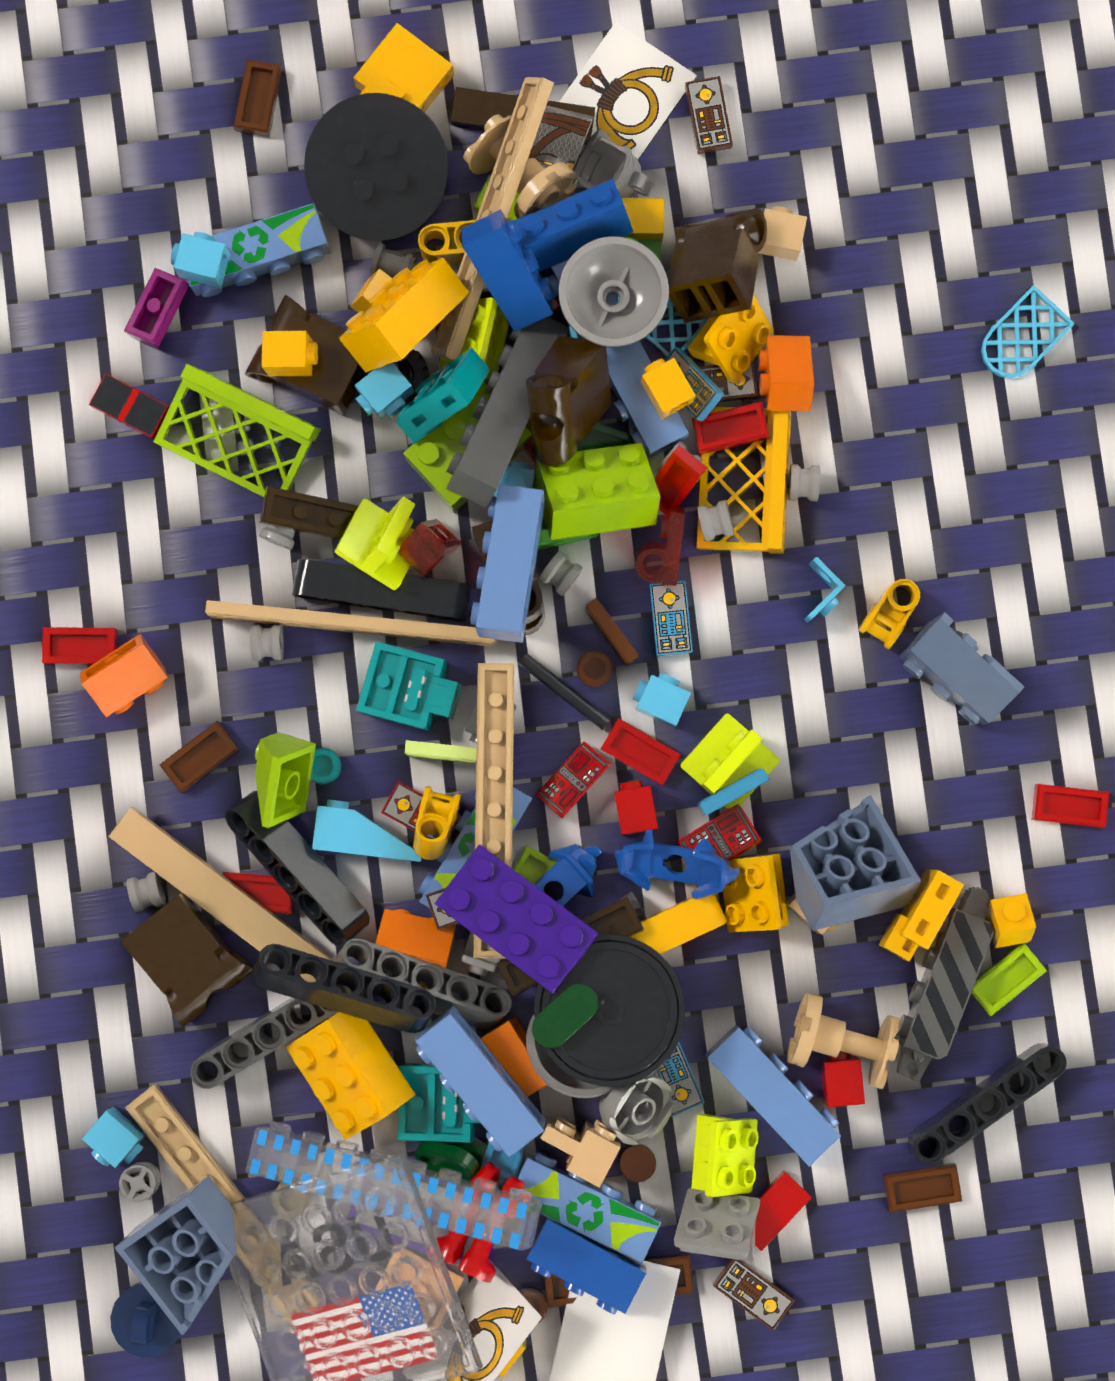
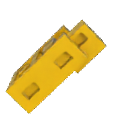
M396 23L353 78L356 88L361 91L360 94L384 93L394 95L413 103L425 112L452 79L454 69L449 61Z
M925 869L920 878L921 882L909 905L904 907L901 914H895L878 944L903 960L910 961L919 946L927 950L930 948L964 886L961 882L939 870Z

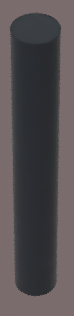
M528 653L518 663L602 731L611 721L608 716Z

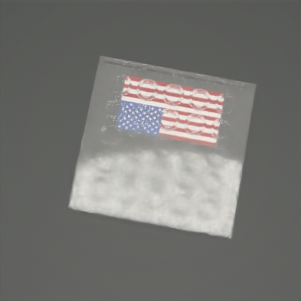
M405 1152L230 1203L232 1205L237 1254L228 1267L270 1381H443L479 1372L483 1367Z

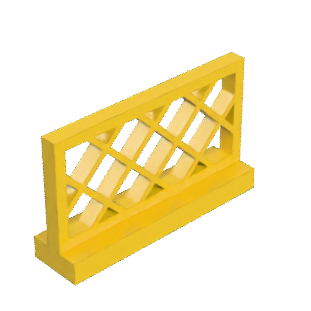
M714 407L709 414L736 407ZM764 408L765 417H768L767 426L770 439L766 440V451L760 446L764 440L753 442L738 457L728 448L723 449L733 462L719 475L709 466L710 456L715 452L701 455L703 459L701 463L707 469L700 478L699 506L713 507L707 501L708 492L717 483H720L731 495L727 500L728 507L734 501H737L749 515L733 528L734 535L725 536L720 541L707 542L704 539L698 515L697 549L769 552L770 554H784L791 411H772ZM757 448L766 460L765 466L753 475L741 461ZM738 465L750 480L735 493L722 479ZM710 472L715 478L708 484ZM765 474V480H764V486H763V485L758 481V479H760V478ZM755 483L764 493V499L760 505L751 511L739 497ZM763 509V519L761 521L756 515ZM754 519L762 528L761 543L745 542L737 532L750 520ZM733 536H735L739 542L727 541H729Z

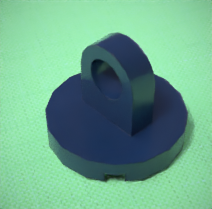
M141 1282L130 1286L115 1301L110 1316L111 1331L118 1345L129 1354L143 1358L158 1356L169 1350L181 1336L180 1332Z

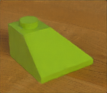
M280 732L260 739V743L255 751V759L257 760L255 777L263 827L270 828L306 812L316 743Z

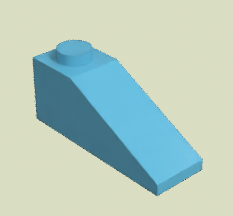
M327 800V807L317 806L312 849L417 862L424 861L423 858L415 853L412 846L359 811L348 809L349 802Z

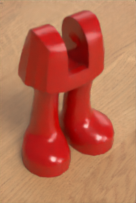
M491 1162L483 1166L466 1186L474 1189L471 1204L466 1203L464 1210L459 1216L460 1218L467 1219L464 1234L455 1232L456 1221L446 1236L437 1237L430 1248L443 1261L452 1265H458L457 1268L460 1271L487 1283H491L496 1271L495 1266L489 1260V1254L493 1246L491 1242L494 1227L501 1229L508 1217L516 1216L518 1203L522 1200L525 1181L511 1176L504 1184L499 1196L492 1193L499 1180L501 1168ZM483 1192L492 1194L489 1209H487L489 1213L483 1223L485 1227L482 1240L475 1238L464 1255L466 1241L484 1209L480 1207ZM501 1197L510 1199L507 1214L497 1212Z

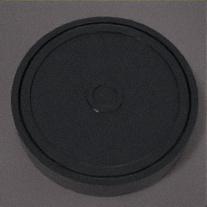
M365 93L339 102L318 121L306 147L304 161L305 179L314 204L333 226L348 235L372 241L390 240L415 231L436 212L443 200L449 180L448 151L438 127L422 109L394 95Z
M611 934L598 935L554 995L542 985H538L534 1003L535 1018L572 985H587L598 997V1010L590 1021L562 1046L557 1048L544 1047L550 1058L562 1070L585 1083L603 1087H618L641 1081L656 1072L669 1059L680 1040L684 1025L685 1005L679 980L669 963L656 950L634 938Z

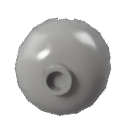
M655 1073L636 1083L614 1087L610 1092L601 1095L599 1098V1111L603 1124L625 1144L635 1146L640 1144L637 1140H641L646 1136L650 1139L654 1138L667 1124L672 1113L673 1103L669 1101V1092L672 1093L671 1087Z

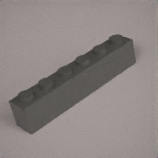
M546 317L516 332L512 330L509 339L515 341L513 347L506 344L497 362L503 368L500 373L493 371L485 388V391L491 394L488 400L481 397L472 415L473 418L478 420L475 427L468 424L459 443L465 449L462 454L455 452L446 472L452 474L446 487L447 489L487 508L500 484L530 417L526 380L528 377L535 375V370L558 336H567L568 327Z

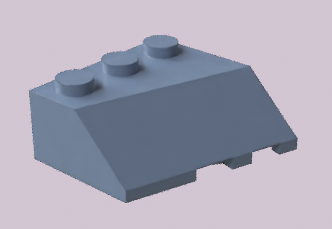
M944 612L926 623L900 654L899 658L905 662L902 666L915 678L920 679L922 676L933 685L930 688L931 691L945 702L951 699L961 708L958 711L959 714L973 725H976L978 722L981 725L988 724L1021 692L1024 686L993 657L987 654L981 657L976 652L979 649L976 645L977 642L969 634H963L958 630L954 631L949 627L954 620Z
M871 795L863 799L860 805L851 811L849 809L838 816L837 820L826 827L821 826L792 845L790 849L796 901L812 931L907 907L921 882Z
M209 1175L135 1227L114 1247L182 1336L187 1332L237 1254L232 1205Z

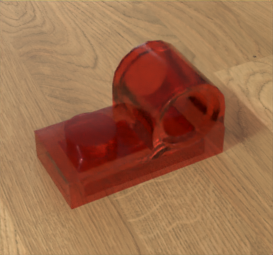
M671 507L670 517L662 516L660 538H667L666 543L649 542L640 548L637 555L636 568L638 574L644 580L664 585H677L685 508ZM650 554H656L663 559L664 563L658 569H650L645 566L643 560Z
M438 519L421 522L400 545L398 554L424 577L445 556L453 554L462 542Z

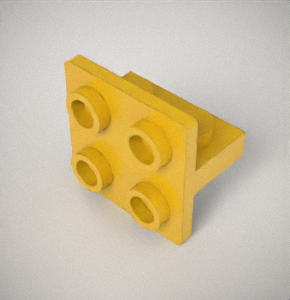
M753 294L751 309L709 318L687 349L692 357L720 366L728 381L736 384L743 372L749 368L751 361L755 359L759 350L766 344L767 335H772L774 329Z
M780 854L732 859L730 861L731 868H740L741 872L734 881L726 884L723 890L728 932L778 930L781 927L789 926Z

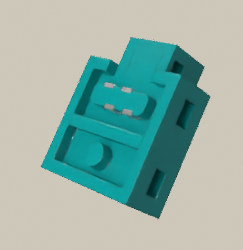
M470 348L420 382L415 390L418 395L402 409L396 420L397 425L415 444L438 429L444 420L469 405L489 373V367L474 349Z
M376 641L356 711L430 732L435 715L451 720L454 719L463 685L445 679L449 662L445 659Z
M404 1063L399 1065V1070L415 1093V1096L398 1108L397 1140L472 1142L475 1139V1122L466 1114L463 1108L464 1101L456 1092L450 1093L444 1087L439 1078L441 1073L435 1065H428L427 1063Z

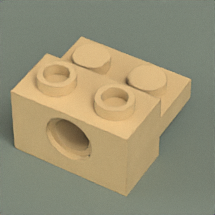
M557 1115L555 1120L547 1116L545 1130L540 1134V1139L568 1153L566 1163H568L566 1166L567 1171L600 1188L621 1148L619 1139L616 1137L617 1135L611 1132L603 1124V1121L598 1119L594 1124L586 1120L582 1130L578 1133L575 1129L577 1125L560 1115Z

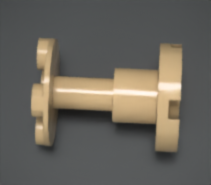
M500 114L491 117L485 124V132L476 143L466 149L463 157L473 173L484 174L494 169L512 115L503 118ZM529 158L517 189L519 197L514 207L515 216L519 219L573 196L576 186L572 181L574 179L578 180L576 173L565 163H555L544 168L535 158Z
M807 992L803 996L794 1022L796 1029L794 1038L791 1037L789 1043L788 1063L804 1067L811 1051L832 1057H837L840 1051L870 1059L869 1085L883 1089L888 1074V1068H885L887 1060L894 1062L898 1052L899 1040L894 1038L898 1031L899 1018L887 1015L881 1025L877 1038L846 1030L845 1021L821 1015L822 996Z

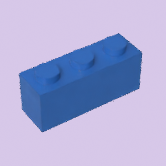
M613 179L514 220L522 236V240H520L525 250L531 249L539 265L538 272L570 259L579 248L593 240L603 237H623L634 232Z
M500 209L462 228V247L514 332L552 315V299L556 297V294L547 277L542 279L538 273L539 265L532 250H525L520 242L522 236L517 224L513 219L508 221Z
M548 1217L526 1259L532 1262L530 1268L547 1278L554 1274L565 1281L563 1286L579 1296H583L584 1292L598 1299L596 1304L600 1308L611 1314H616L617 1310L626 1314L646 1275V1268Z

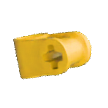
M900 579L890 584L878 602L871 608L858 631L861 633L868 632L884 642V647L889 650L903 631L906 621L920 600L918 586L908 579ZM896 587H903L909 591L910 601L907 606H900L894 601L893 591Z
M425 787L416 822L413 844L415 853L419 857L426 860H434L443 855L452 826H454L457 818L461 794L456 793L454 796L434 792L432 787ZM432 834L438 838L428 839L424 835Z

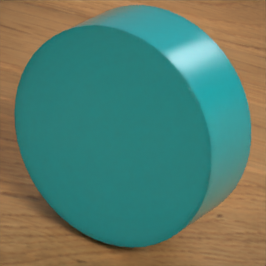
M327 748L315 749L311 774L313 782L329 784L338 778L342 766L339 756L334 751Z

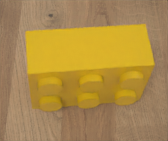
M444 258L431 263L426 259L417 264L411 271L408 267L401 270L391 279L394 285L388 291L383 289L369 300L371 307L365 313L360 311L347 321L346 326L349 329L339 339L365 373L402 360L470 293Z
M338 1012L285 1047L344 1140L385 1118L415 1096L410 1085L367 1020Z

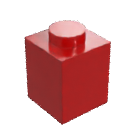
M641 780L621 783V791L614 792L621 835L643 832L648 829H658L651 786L642 787Z
M842 1051L839 1052L837 1057L829 1056L827 1059H820L824 1104L827 1107L865 1104L861 1059Z

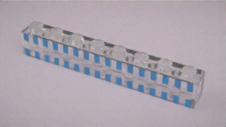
M270 1122L269 1126L255 1128L245 1171L247 1173L369 1208H382L383 1212L523 1251L533 1246L542 1201L531 1199L532 1193L517 1188H510L509 1192L496 1189L497 1183L490 1180L475 1178L473 1183L461 1179L462 1173L454 1170L440 1169L439 1173L427 1170V1164L418 1160L405 1159V1163L392 1160L393 1154L372 1149L369 1154L358 1151L359 1145L356 1143L337 1140V1143L333 1144L324 1141L325 1135L312 1131H303V1135L291 1132L292 1126L280 1122Z

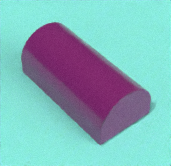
M154 268L124 332L137 341L158 349L189 287V283L184 279Z

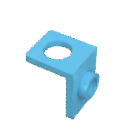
M815 557L809 563V566L833 591L804 619L807 623L819 612L825 617L840 602L835 596L846 586L818 557Z

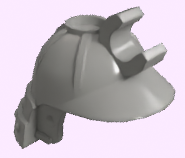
M601 128L587 142L573 169L578 177V180L574 179L572 181L576 186L574 195L611 179L614 180L621 198H629L634 192L650 197L655 183L648 181L649 177L641 173V166L637 158L632 154L630 147L615 144Z

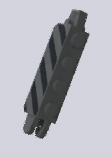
M969 887L963 893L964 897H961L958 908H951L938 931L939 936L935 946H930L924 955L922 967H925L926 970L922 980H916L911 989L909 1001L913 1003L908 1016L902 1015L896 1034L900 1036L899 1044L902 1045L896 1072L911 1080L920 1081L932 1058L938 1060L948 1055L992 940L994 929L989 921L983 919L990 897H988L989 893L986 892L987 890H983V888Z

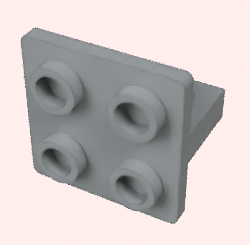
M689 1188L675 1233L674 1246L679 1247L680 1251L753 1262L755 1254V1224L760 1207L759 1198L741 1195L708 1197L705 1195V1191Z

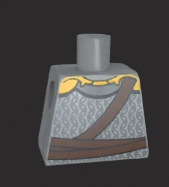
M546 105L528 159L535 158L544 168L555 163H565L573 170L592 124L593 116Z

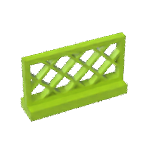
M186 364L180 376L183 378L154 439V443L262 497L265 494V486L261 475L279 469L283 479L280 489L290 491L313 441H316L321 428L196 366ZM189 388L200 393L205 409L187 414L183 400ZM208 398L218 402L219 404L211 406ZM228 407L232 409L237 424L219 430L213 411ZM180 410L182 417L176 418V415ZM207 413L213 433L195 438L189 419ZM240 414L250 418V420L242 422ZM184 422L190 441L176 445L166 440L171 426ZM258 422L264 425L269 440L251 446L244 427ZM239 429L245 449L227 454L221 435ZM272 430L282 434V436L274 438ZM215 437L222 457L208 461L202 458L198 443ZM288 438L300 443L301 446L296 457L282 462L276 443ZM192 445V448H193V450H194V453H192V452H190V451H188V450H186V449H184V448L189 447V446ZM271 445L277 464L259 470L253 451ZM247 453L253 473L240 477L234 474L229 459ZM224 461L226 469L216 464ZM291 465L287 474L284 467ZM255 477L258 485L248 481V479Z

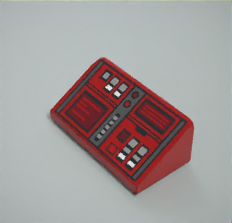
M583 741L535 795L563 818L611 764Z
M737 804L681 838L678 844L680 847L695 849L697 844L705 838L716 849V855L724 860L728 859L731 861L762 842L742 807Z

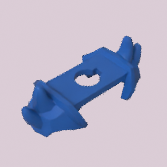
M649 829L646 831L641 842L625 845L623 849L618 848L614 853L619 874L632 880L646 891L651 888L649 878H659L698 885L699 888L691 893L694 899L722 892L725 885L734 881L741 872L740 868H731V863L728 859L724 860L716 855V849L705 838L697 844L695 849L655 843L652 830ZM671 855L682 856L687 864L686 870L674 872L667 864H664V859Z
M573 844L551 851L548 855L549 859H558V861L533 885L543 891L544 886L548 882L558 881L562 886L563 892L556 902L561 906H564L577 892L583 896L593 898L595 890L592 877L597 868L596 859L602 853V848L598 846L584 848L579 844Z

